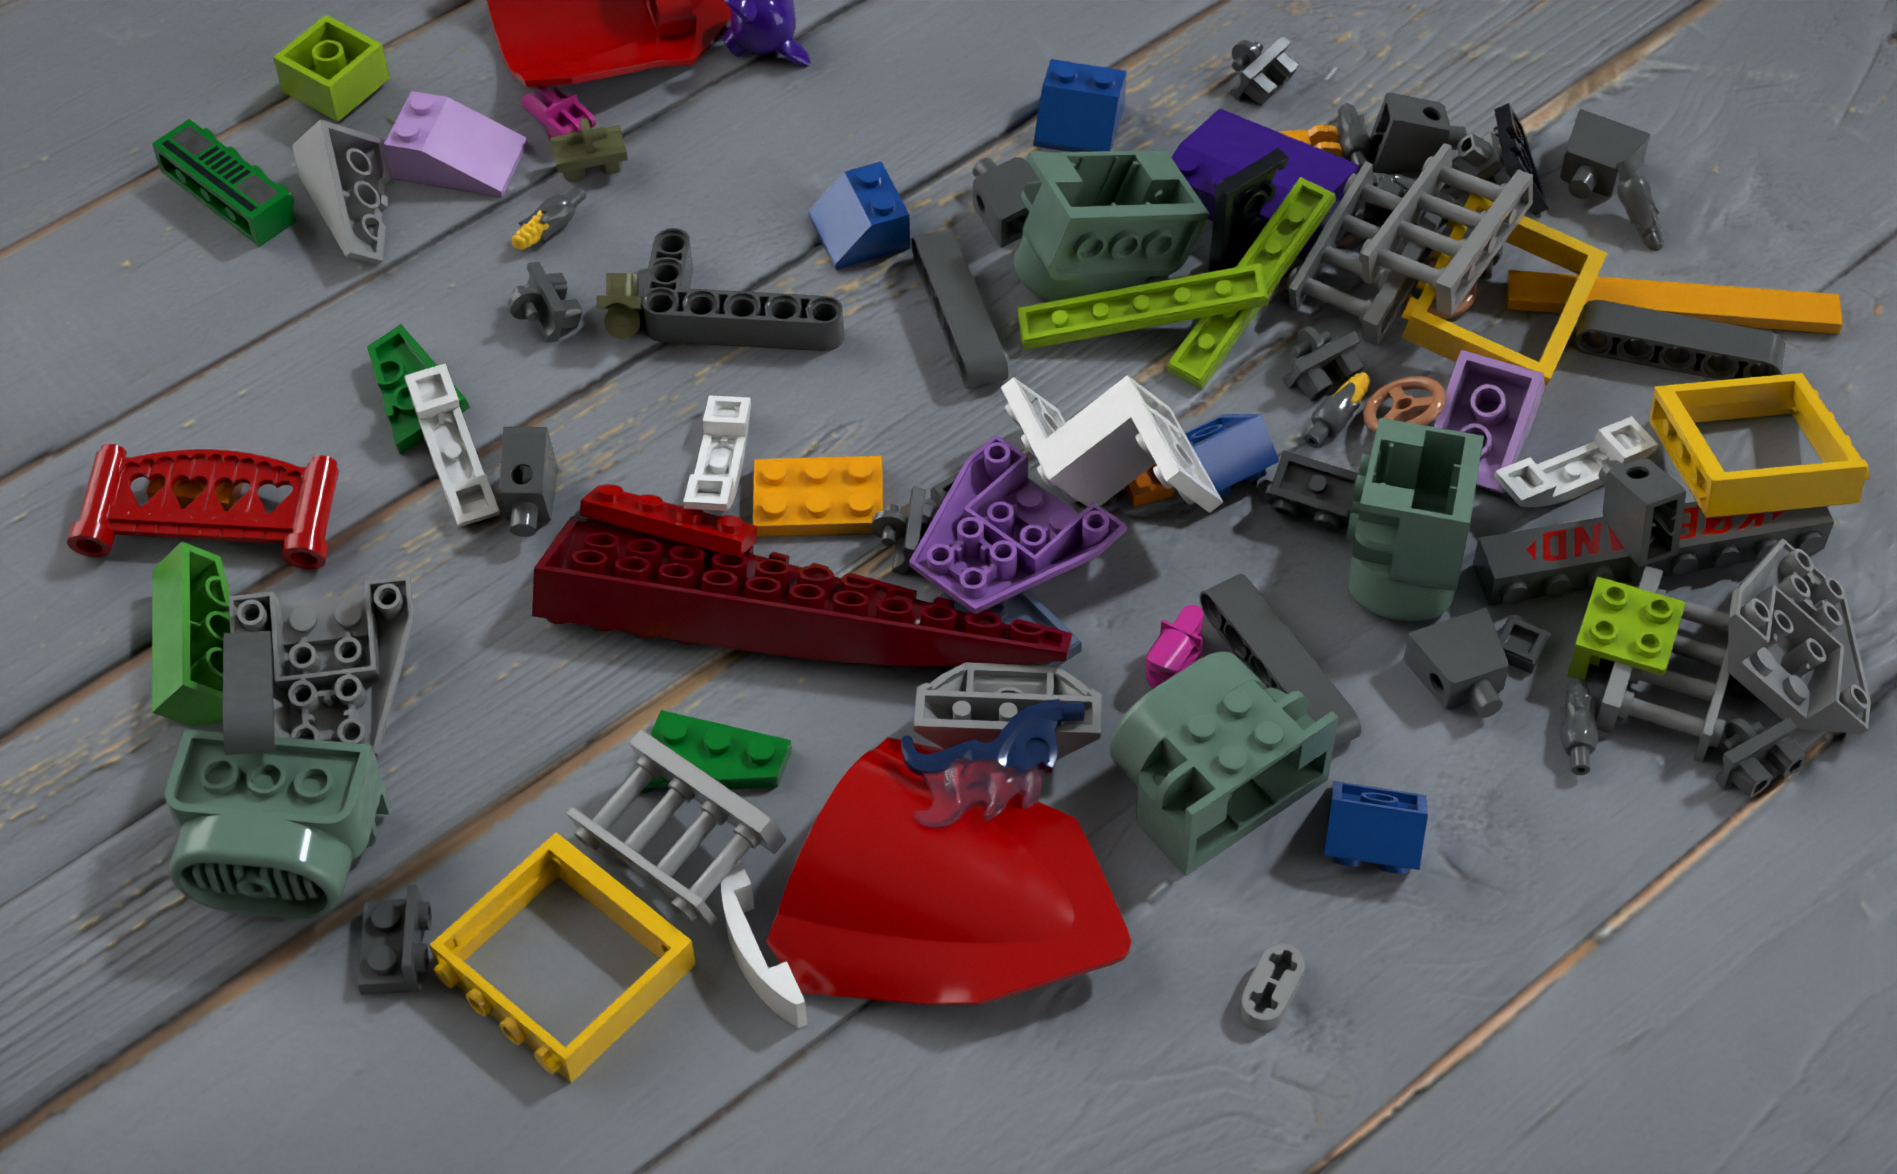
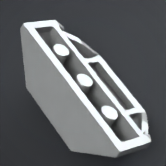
M965 662L940 675L928 684L926 682L917 687L914 731L944 749L973 739L982 743H991L996 740L1010 719L1024 708L1058 698L1060 703L1083 702L1085 711L1084 721L1061 722V726L1056 727L1057 760L1101 738L1102 694L1094 689L1090 690L1080 680L1058 666Z

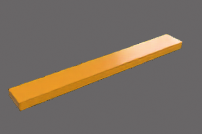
M1509 270L1507 275V309L1561 313L1577 275ZM1597 276L1585 302L1604 300L1749 328L1839 334L1843 325L1840 294Z

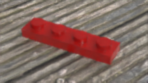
M613 484L598 485L582 498L580 502L579 516L739 558L757 539L758 526L744 523L737 516H717L705 513L702 509H684V505L678 506L663 502V499L659 496L628 493L623 491L620 486Z

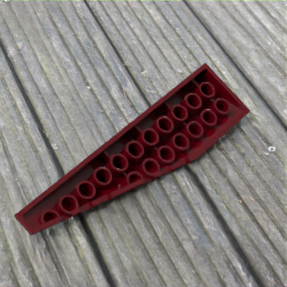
M575 516L570 517L534 567L533 617L545 618L553 624L576 623L589 625L590 628L596 631L620 630L632 632L640 638H654L657 636L676 639L678 643L683 645L707 644L766 654L837 662L880 665L959 666L965 662L1010 665L1066 661L1072 642L1073 633L1022 619H1015L1010 624L1002 623L1001 618L993 611L983 610L977 614L955 610V601L937 596L934 599V603L916 599V590L854 573L845 574L842 578L835 577L828 566L814 562L802 568L789 564L790 556L772 552L769 554V558L753 554L754 546H751L739 558L614 524Z

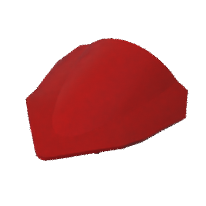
M486 0L503 60L515 80H520L525 88L577 84L655 67L694 65L731 22V11L724 0Z
M887 737L878 747L866 752L849 768L824 804L795 862L777 915L765 943L781 964L784 962L788 963L801 994L925 1006H974L1013 996L1121 962L1130 952L1131 938L1102 869L1075 817L1030 798L978 767L960 768L955 766L949 772L934 777L917 775L911 772L903 761L901 740ZM913 743L915 750L926 755L945 750Z

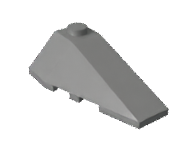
M320 119L292 144L299 177L344 255L378 265L383 261L386 229L382 222V213L388 207V197L384 195L385 184L390 181L391 174L384 148V140Z

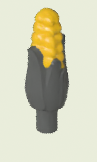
M575 186L565 195L557 194L546 199L529 217L519 222L521 228L516 231L511 239L513 247L517 250H525L538 241L545 243L553 233L566 226L575 214V207L586 199L584 190L579 186Z
M1367 373L1355 374L1343 386H1340L1335 394L1327 396L1326 400L1316 408L1311 417L1314 426L1304 437L1308 445L1317 448L1327 436H1335L1345 428L1348 420L1361 405V399L1364 398L1368 391L1370 378Z

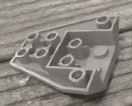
M1782 538L1733 591L1729 614L1727 672L1781 719L1784 720L1789 717L1798 726V729L1862 734L1869 728L1871 701L1846 593L1836 579L1826 577L1818 570L1803 550L1795 549Z
M401 576L365 581V593L282 603L274 591L229 596L231 633L271 631L275 737L372 745L375 756H378L414 624L411 577Z

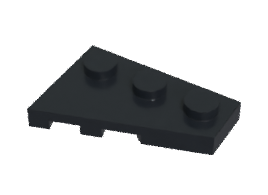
M1507 103L1494 109L1497 126L1493 129L1495 135L1499 137L1504 168L1509 177L1512 178L1517 170L1533 175V203L1530 206V210L1535 216L1548 210L1549 207L1524 127L1510 104Z
M1279 148L1233 176L1225 177L1216 185L1209 272L1235 268L1260 234L1264 221L1259 218V215L1265 203L1273 200L1277 187L1272 183L1277 170L1285 169L1289 156Z

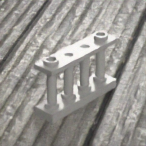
M1444 143L1434 157L1430 156L1426 160L1420 176L1373 239H1368L1363 244L1359 255V261L1362 263L1363 281L1371 284L1381 269L1386 267L1432 285L1433 290L1436 291L1437 310L1452 316L1532 205L1533 175L1517 170L1508 184L1503 183L1500 186L1453 169L1451 145ZM1444 184H1448L1492 200L1494 203L1488 211L1478 213L1435 196ZM1424 211H1427L1474 230L1468 239L1457 241L1417 226L1415 223ZM1407 239L1454 258L1446 268L1442 267L1438 270L1394 252L1401 242Z
M1365 161L1358 174H1351L1347 180L1343 199L1301 268H1294L1286 283V290L1289 291L1290 309L1298 311L1306 296L1309 295L1358 316L1359 322L1363 326V340L1378 346L1417 279L1388 268L1386 270L1381 269L1372 281L1379 285L1378 289L1380 291L1374 300L1368 299L1366 302L1316 281L1326 263L1363 278L1362 263L1359 261V258L1335 249L1345 232L1368 240L1373 239L1379 231V227L1355 217L1364 200L1394 211L1403 199L1373 186V164ZM1440 191L1437 193V198L1454 204V197ZM1424 211L1416 225L1444 235L1448 228L1446 227L1448 219ZM1404 239L1395 250L1399 255L1423 264L1430 259L1434 251L1407 239Z
M1645 566L1639 588L1667 596L1666 590L1658 588L1663 571ZM1684 601L1685 607L1682 619L1725 632L1729 631L1728 613ZM1678 635L1675 638L1672 653L1720 667L1716 684L1667 669L1664 675H1658L1615 662L1596 720L1598 730L1612 734L1617 717L1627 719L1629 715L1700 737L1694 760L1703 762L1708 745L1718 747L1726 722L1717 717L1730 675L1727 672L1728 643L1725 650ZM1640 680L1709 701L1710 704L1706 718L1702 719L1633 698L1635 693L1626 691L1628 682L1638 684Z
M640 729L629 742L639 757L636 762L638 768L592 820L573 806L566 814L578 827L574 835L593 852H596L599 847L603 848L672 898V907L688 921L693 922L698 917L713 928L719 920L704 902L750 847L756 849L760 844L775 855L787 840L771 817ZM660 777H663L670 782L668 784L670 790L624 843L608 832V829L652 779L657 781ZM692 799H695L702 804L700 807L702 813L662 860L655 866L641 856L639 853L684 802L690 803ZM727 821L735 827L733 832L736 835L690 889H687L672 878L717 824L722 826Z

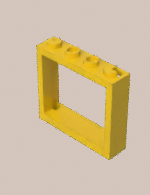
M1470 193L1464 208L1481 213L1482 211H1488L1494 202ZM1523 216L1505 242L1578 274L1539 361L1537 362L1427 312L1436 295V291L1433 290L1432 285L1422 281H1418L1416 286L1417 289L1423 291L1419 300L1411 296L1402 314V317L1409 321L1401 338L1454 362H1457L1460 351L1464 350L1541 372L1544 375L1546 388L1608 253ZM1448 220L1446 227L1453 229L1449 238L1461 241L1468 227ZM1436 250L1431 255L1432 258L1438 260L1434 267L1438 270L1442 267L1446 268L1453 259L1452 256Z
M1803 373L1654 386L1649 423L1706 518L1860 503L1864 481L1869 479L1868 464L1865 459L1860 457L1853 447L1850 437L1844 434L1837 424L1834 414L1828 411L1819 398L1817 390L1812 388ZM1791 414L1824 463L1724 472L1695 423Z
M557 832L429 945L436 965L433 971L444 985L449 988H453L455 985L466 993L465 997L468 1003L477 1013L483 1017H486L488 1014L492 1015L500 1022V1029L511 1042L517 1046L522 1043L526 1044L534 1051L533 1055L536 1061L545 1071L551 1075L559 1072L570 1083L584 1072L696 965L691 939ZM557 877L659 958L652 967L566 1047L464 962Z

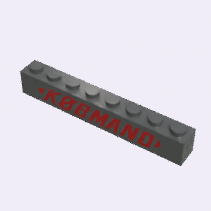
M1697 501L1685 503L1678 554L1645 566L1662 570V576L1673 574L1686 575L1693 571L1714 567L1727 568L1738 563L1761 561L1769 550L1782 538L1795 549H1801L1806 554H1810L1825 548L1834 520L1827 506L1706 518ZM1604 517L1479 537L1473 561V567L1489 606L1502 603L1515 604L1525 599L1543 596L1557 597L1567 592L1593 589L1597 576L1619 583L1632 581L1638 583L1641 582L1645 566L1638 567L1604 520Z

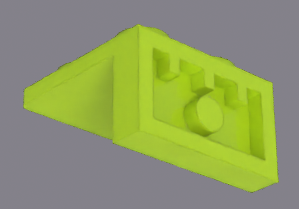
M1597 576L1575 644L1567 676L1585 680L1589 665L1599 666L1601 658L1658 675H1664L1680 625L1685 602Z

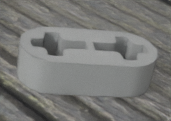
M1279 943L1268 947L1262 954L1243 991L1240 1015L1245 1025L1252 1030L1267 1032L1277 1028L1301 985L1305 960L1300 950L1293 945ZM1282 962L1290 964V969H1286L1283 972L1279 981L1273 979L1275 967H1279ZM1266 993L1271 995L1270 1008H1266L1263 1014L1256 1012L1255 1005H1259L1262 1002Z

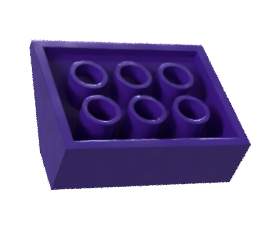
M1218 109L1180 143L1171 157L1209 212L1207 219L1213 221L1216 185L1225 177L1233 176L1279 148L1289 156L1285 169L1277 170L1272 183L1277 187L1273 200L1265 203L1259 215V218L1264 221L1261 231L1300 177L1335 193L1336 202L1297 257L1304 260L1343 198L1347 180L1351 174H1358L1360 165L1223 109Z

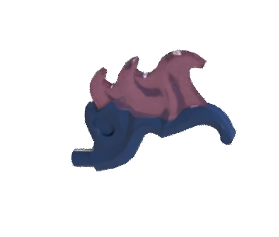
M1058 698L1034 704L1013 716L996 740L991 743H982L973 739L935 754L926 755L919 753L915 750L912 737L909 735L903 736L901 738L903 761L911 772L924 778L934 798L933 805L928 811H915L913 818L927 827L942 828L957 822L964 812L974 805H984L987 809L984 812L983 819L987 821L999 815L1007 806L1009 799L1016 793L1025 795L1022 801L1024 809L1034 805L1040 798L1042 790V777L1039 770L1042 769L1045 773H1052L1058 757L1055 736L1056 727L1061 726V722L1084 721V703H1060Z

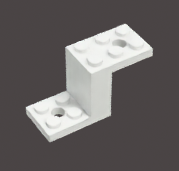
M1128 375L1066 423L1059 409L1013 377L1001 387L1008 401V404L1005 406L1007 413L1017 425L1021 426L1024 432L1021 436L1023 444L1032 455L1037 457L1040 466L1037 467L1040 477L1049 487L1054 488L1057 486L1062 489L1071 502L1077 503L1080 501L1087 507L1094 502L1101 506L1141 474L1157 464L1153 471L1158 480L1167 489L1176 488L1180 496L1189 505L1195 502L1210 513L1223 503L1171 408Z

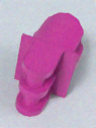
M540 86L534 90V96L528 93L522 98L521 104L523 108L547 128L549 140H551L550 137L581 131L580 119L588 118L590 128L596 125L591 112L577 101V94L573 93L567 96L557 86Z
M1197 605L1185 606L1173 624L1165 620L1161 621L1160 635L1145 658L1146 679L1149 686L1153 689L1201 659L1203 642L1201 632L1204 611L1201 607Z

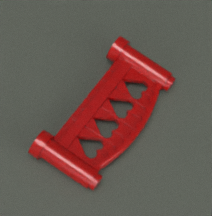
M104 444L96 452L79 519L72 523L67 538V545L70 549L88 557L108 556L111 553L115 535L284 544L281 555L285 562L301 569H319L325 565L329 549L325 536L339 475L337 461L329 456L317 455L312 458L307 467H299L262 455L217 449L175 450L130 458L126 457L127 451L123 447L116 444ZM139 477H145L149 481L157 478L165 479L164 486L143 506H139L131 490L132 482ZM184 479L189 480L192 484L201 480L208 482L206 489L185 509H182L173 491L174 484ZM222 482H230L234 486L240 483L250 484L248 492L228 511H224L215 493L216 487ZM266 484H272L276 488L283 485L293 487L292 492L271 513L266 512L258 496L260 487Z

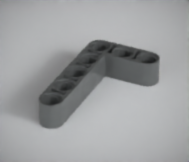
M667 228L655 236L642 296L646 333L652 340L666 343L814 351L834 350L843 343L845 338L843 308L840 301L834 297L690 289L693 262L689 235L682 229Z

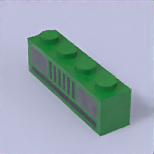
M188 119L152 143L160 171L257 246H262L297 222L292 207L294 198L290 191L283 184L277 185L270 180L259 166H252L243 160L235 148L231 146L227 148L219 142L208 128L202 129Z

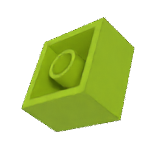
M327 14L273 56L282 92L337 122L390 79L383 45Z

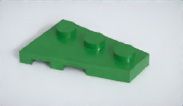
M402 324L367 346L377 384L384 400L386 415L393 431V439L400 455L425 439L404 376L437 366ZM453 384L459 399L461 412L463 413L470 406L463 394Z
M660 710L650 736L728 789L778 787L792 751L791 740L664 710ZM660 777L657 781L652 779L641 793H648V788L668 787L670 782L663 777Z

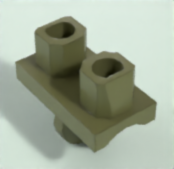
M588 118L580 119L581 131L550 137L558 173L562 172L567 181L582 179L585 175V168L600 166L601 172L605 174L620 172L622 161L628 160L620 125L590 129Z
M606 273V296H596V308L608 309L605 314L604 324L608 333L615 338H630L640 328V314L636 310L643 309L642 296H639V274Z

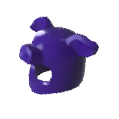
M724 0L731 11V26L722 38L726 47L733 55L740 57L748 51L766 55L776 51L797 65L807 67L811 61L807 51L793 39L796 29V14L793 0Z

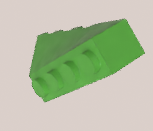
M185 542L177 545L153 569L152 713L189 726H199L223 722L224 633H231L230 614L228 611L229 596L231 595L221 557Z

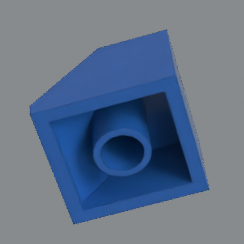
M1051 59L1042 85L1033 146L1069 152L1112 151L1125 107L1127 71Z
M882 161L843 172L808 211L809 218L835 270L911 248L910 214Z
M1222 414L1185 432L1220 497L1229 494L1232 491L1230 486L1241 480L1243 483H1249L1264 477L1267 474L1266 468L1279 462L1262 414Z
M1333 781L1324 855L1333 856L1332 861L1334 863L1344 866L1357 867L1361 865V861L1378 863L1381 870L1395 874H1407L1409 868L1420 870L1428 819L1426 795Z

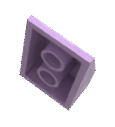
M411 91L384 143L391 178L503 197L528 145L526 137L449 97Z
M1461 350L1446 390L1445 406L1436 418L1433 427L1484 436L1476 486L1502 494L1504 488L1494 478L1495 471L1516 463L1532 428L1545 391L1544 375L1538 371Z

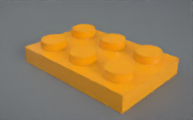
M882 456L754 459L753 525L758 526L757 537L874 534L871 530L872 517L875 513L883 510Z

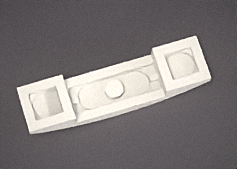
M446 364L405 375V381L421 430L458 528L500 515L488 478L483 472L461 412L459 399Z
M709 395L703 418L704 435L695 473L689 476L683 501L684 509L728 511L732 506L743 467L751 398Z
M1631 416L1599 429L1595 440L1591 443L1539 464H1536L1529 457L1495 471L1494 478L1519 506H1549L1579 497L1604 485L1599 479L1598 474L1602 466L1607 462L1618 460L1622 464H1626L1641 458H1647L1656 451L1658 444Z
M739 860L721 881L726 930L735 959L748 983L763 1002L781 1018L798 1029L807 1026L805 1000L788 963L784 962L768 968L744 913L755 909L752 884L741 860Z

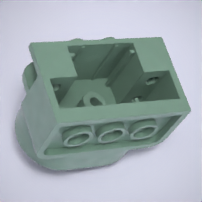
M1166 150L1029 153L1026 160L1040 181L1028 182L1024 185L1021 193L1022 201L1029 214L1023 227V236L1014 255V268L1018 277L1028 289L1050 302L1143 285L1149 277L1170 275L1178 271L1185 264L1209 216V212Z
M1379 418L1371 454L1362 453L1353 495V508L1346 539L1354 540L1348 588L1353 598L1365 609L1389 619L1422 621L1441 615L1451 606L1458 586L1470 527L1484 436Z
M1230 652L1209 654L1149 691L1123 716L1110 741L1112 760L1138 787L1136 822L1185 876L1323 784L1329 777L1339 717L1331 711L1315 722L1307 714L1308 698L1302 692L1293 691L1286 694L1279 689L1267 688L1236 655Z
M185 729L164 796L180 832L170 861L169 874L175 886L187 897L204 906L224 912L294 919L315 918L330 913L341 901L352 860L360 856L365 848L371 847L376 842L378 830L374 821L375 815H389L391 805L372 745L275 737V752L225 755L223 732Z

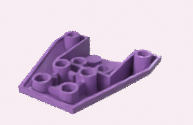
M995 434L965 461L909 560V566L972 613L977 614L1097 558L1127 530V525L1094 502L1079 514L1029 479L1028 456Z

